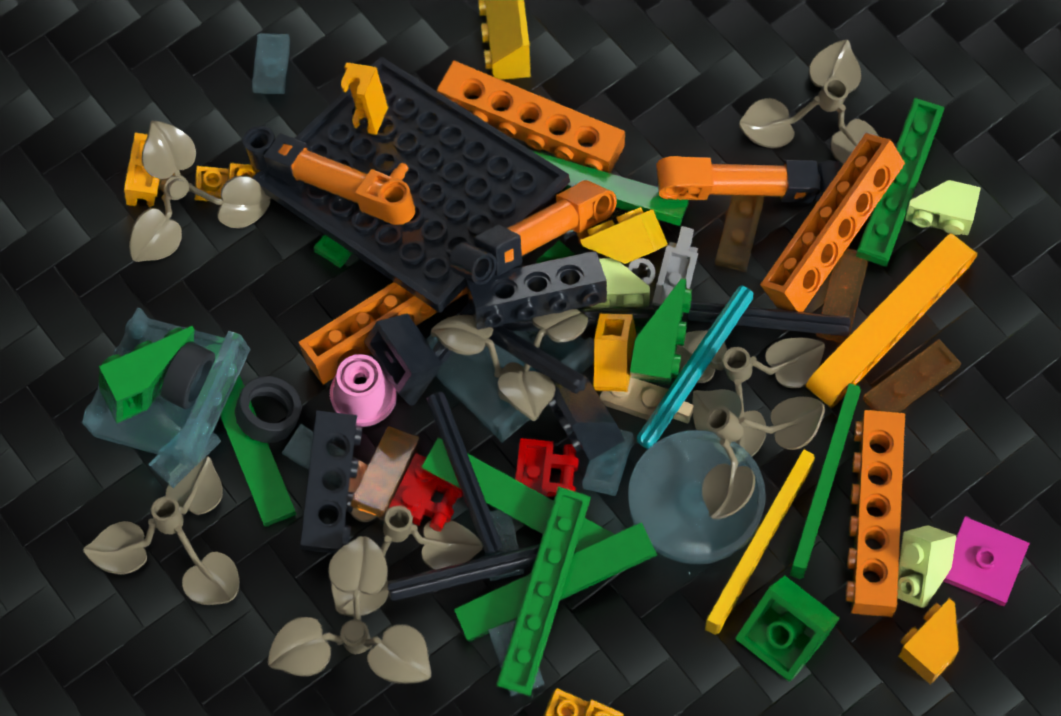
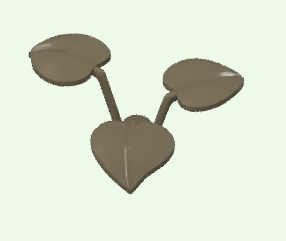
M843 40L828 46L812 60L809 67L810 80L814 85L822 87L820 93L814 97L813 101L795 116L789 118L788 109L783 103L770 98L759 100L750 106L746 114L739 121L742 132L751 141L766 148L783 147L791 142L794 137V130L790 124L797 122L816 105H820L825 111L838 112V128L841 131L834 134L830 146L835 159L843 163V165L865 133L878 136L868 123L860 119H854L847 126L844 125V111L846 107L843 102L848 93L854 91L861 81V69L852 52L849 40Z
M151 121L148 136L142 150V163L144 169L151 176L160 179L158 188L164 193L161 199L164 201L165 214L156 208H150L139 215L130 235L129 250L131 258L136 262L163 259L174 253L180 245L182 230L175 220L170 219L172 215L170 200L181 199L188 191L220 205L217 213L218 219L221 223L231 228H243L260 219L269 207L270 197L264 193L256 180L248 176H236L228 180L221 189V199L188 183L179 171L191 167L195 161L196 148L193 141L187 134L173 125L160 121Z
M572 309L562 313L532 318L533 325L541 329L537 333L533 345L539 347L542 338L546 334L555 342H568L577 338L587 327V315L577 309ZM472 315L452 316L439 322L432 328L431 334L436 336L446 348L458 354H477L487 346L495 369L494 376L499 378L498 396L503 401L509 402L532 421L538 418L542 410L553 399L555 384L546 375L536 371L529 372L530 366L526 363L522 366L519 363L511 362L506 364L504 368L500 367L494 343L488 339L493 333V328L477 330Z
M708 331L688 332L685 336L684 346L677 345L676 354L681 355L680 372ZM810 338L780 340L770 346L766 352V362L771 367L769 368L758 362L756 357H750L749 353L743 348L734 347L727 351L724 342L697 383L708 382L712 379L715 369L722 371L725 368L727 377L735 384L736 394L743 401L741 385L742 382L750 378L752 367L754 366L766 374L771 375L775 373L778 383L784 387L801 388L806 386L809 378L820 367L825 344ZM743 409L742 417L766 426L761 413L758 411L744 412ZM747 426L743 427L742 437L738 441L730 442L738 463L748 460L757 453L764 443L766 432ZM720 442L713 443L716 449L731 462Z
M731 390L693 391V419L698 434L705 441L711 443L720 442V445L724 447L731 460V466L719 464L712 468L704 478L702 496L709 511V516L713 519L728 517L739 511L753 494L755 487L754 472L747 466L738 467V459L730 446V442L738 441L742 437L743 427L747 426L769 434L775 433V440L779 446L789 450L799 449L807 445L816 435L825 412L824 404L811 397H793L784 400L771 412V421L774 426H765L742 417L743 401L739 395Z
M209 456L197 460L177 474L166 489V497H161L153 503L151 507L153 518L148 520L149 528L145 539L143 530L137 524L123 521L107 527L93 542L83 548L90 561L102 570L114 574H128L138 570L145 564L147 554L144 547L150 545L155 528H158L164 534L176 533L196 565L185 572L182 580L184 592L189 599L203 605L229 603L236 597L239 590V574L234 562L220 552H211L200 561L182 529L184 521L182 514H185L188 510L198 515L205 514L214 509L222 499V483Z
M358 461L356 479L350 478L349 492H355L353 511L349 513L361 522H369L376 516L380 520H384L383 533L385 538L381 547L384 556L392 541H404L409 534H412L419 544L424 545L421 551L422 559L433 570L468 562L481 552L483 548L481 541L469 529L452 520L445 523L440 532L430 527L431 521L427 522L423 530L424 538L421 537L417 531V525H412L413 517L407 508L394 506L389 509L399 488L395 480L386 473L376 470L362 461ZM387 579L383 588L376 594L369 595L360 592V616L372 613L384 604L389 594L387 587L389 581ZM332 583L331 590L336 611L341 615L354 617V591L342 592Z
M360 536L339 549L329 565V575L334 586L342 592L354 591V619L343 625L341 635L336 636L330 633L322 635L321 625L316 619L308 617L298 618L287 623L279 631L269 653V666L272 669L282 670L296 676H310L322 671L330 660L331 649L326 642L327 640L336 642L337 645L344 644L345 649L352 654H361L370 649L372 645L377 644L368 654V663L373 672L379 677L397 683H416L428 680L431 677L427 645L422 635L416 629L406 625L393 626L385 631L381 640L378 637L370 638L366 624L361 621L360 592L369 595L376 594L383 588L387 579L385 557L379 546L366 536Z

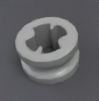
M638 258L626 265L630 271L638 268L639 264L645 267L643 271L647 270V277L641 278V280L647 285L653 282L655 268L649 260Z

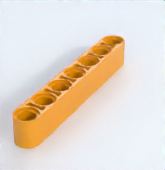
M950 233L813 373L806 383V388L830 408L836 406L845 397L849 383L856 385L969 268L975 260L977 253L954 234Z

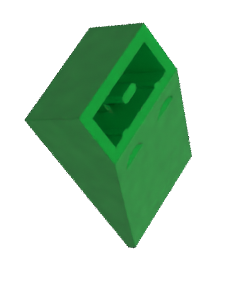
M680 279L636 337L630 368L631 378L671 386L672 378H677L679 375L681 355L676 354L677 345L684 346L687 322L681 321L682 314H689L692 299V289L687 288L686 279Z
M193 326L184 330L182 327L175 328L169 331L164 336L165 338L154 343L152 341L143 342L137 345L133 352L124 356L120 354L113 355L104 360L103 365L99 366V390L116 424L148 410L160 395L165 374L173 358L187 342H194L195 330Z

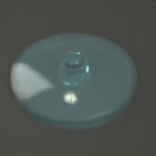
M701 430L678 432L659 440L641 456L630 479L629 509L634 525L643 523L657 552L672 560L683 563L707 564L723 560L735 554L752 539L764 513L765 485L756 462L738 443L730 442V446L738 459V467L747 466L752 469L755 476V487L751 498L739 511L720 519H713L709 516V511L702 496V485L707 473L719 464L731 466L728 454L724 447L720 445V438L713 432Z

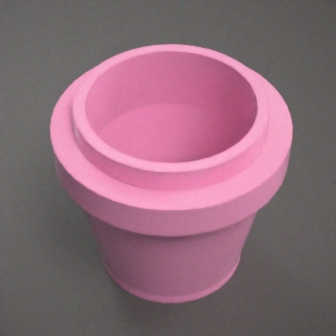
M362 354L353 355L346 358L338 367L337 374L330 387V400L335 413L357 415L356 425L365 427L375 425L384 420L392 412L396 403V389L378 362L372 357ZM364 377L366 379L364 384L357 385L354 383L357 378Z

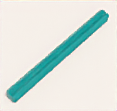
M742 285L736 289L637 435V442L647 449L654 447L753 300L754 293L750 289Z

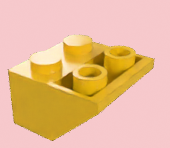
M642 207L616 217L619 224L614 225L613 220L588 229L589 237L580 240L583 247L624 264L668 245L653 209L643 212Z

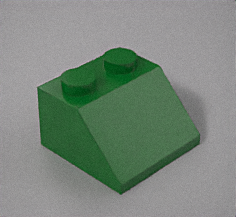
M783 576L767 590L735 639L791 682L822 645L840 618L788 577Z

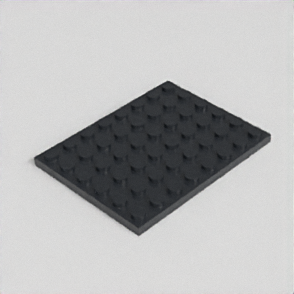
M380 57L372 67H377L388 109L377 135L368 133L367 117L361 119L358 128H354L352 118L356 107L349 87L347 92H343L294 139L307 143L311 152L367 174L373 169L390 176L400 163H405L408 166V170L402 181L409 186L415 206V214L409 222L402 225L390 224L360 211L358 203L303 181H299L297 185L271 175L269 170H260L253 179L260 184L267 196L441 313L467 286L466 279L450 269L449 260L455 247L463 242L474 245L475 236L497 225L508 228L543 210L570 183V177L567 172Z

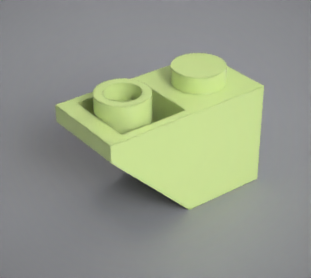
M948 180L910 200L905 221L912 222L918 227L943 229L949 234L968 235L974 220L981 187Z
M612 258L599 259L607 280V302L586 306L584 309L649 306V285L621 262Z
M929 525L903 533L898 567V599L921 608L927 606L952 568L956 535Z

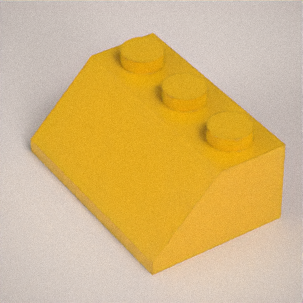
M478 0L480 16L486 15L487 23L481 24L483 42H489L490 50H484L486 69H492L493 77L500 80L530 77V50L524 0Z

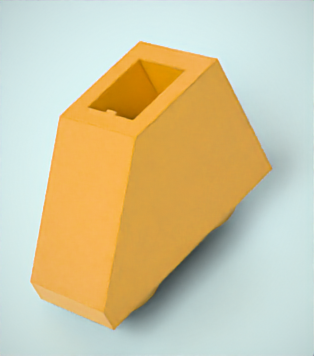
M600 313L594 338L595 391H628L631 376L630 368L635 339L637 337L633 315Z
M950 598L942 607L936 603L924 616L923 619L927 622L918 631L913 627L900 642L904 646L899 657L930 685L950 665L959 651L955 603Z

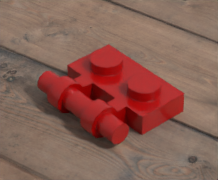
M520 438L515 480L546 497H555L558 486L576 492L573 480L574 472L578 470L579 459L576 458L577 452L572 444L564 445L563 455L553 454L554 441ZM551 468L561 470L560 483L550 482Z
M415 453L389 509L394 506L407 508L412 514V523L418 526L424 515L433 518L430 527L440 532L445 523L450 522L454 514L453 506L457 498H461L463 493L461 489L424 470L422 465L426 457ZM436 491L444 494L441 502L438 503L432 502Z

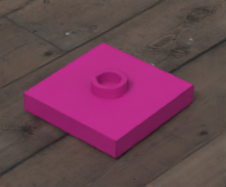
M965 517L956 537L952 568L943 582L1005 606L1029 543Z

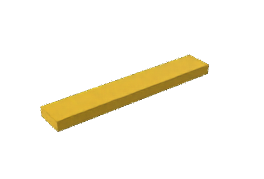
M806 450L802 451L710 613L705 630L714 635L719 634L810 473L815 459L814 454Z

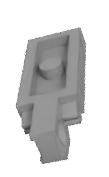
M681 226L678 242H669V245L666 246L651 306L655 310H658L681 278L686 279L687 288L690 289L698 257V248L691 247L694 232L692 228Z

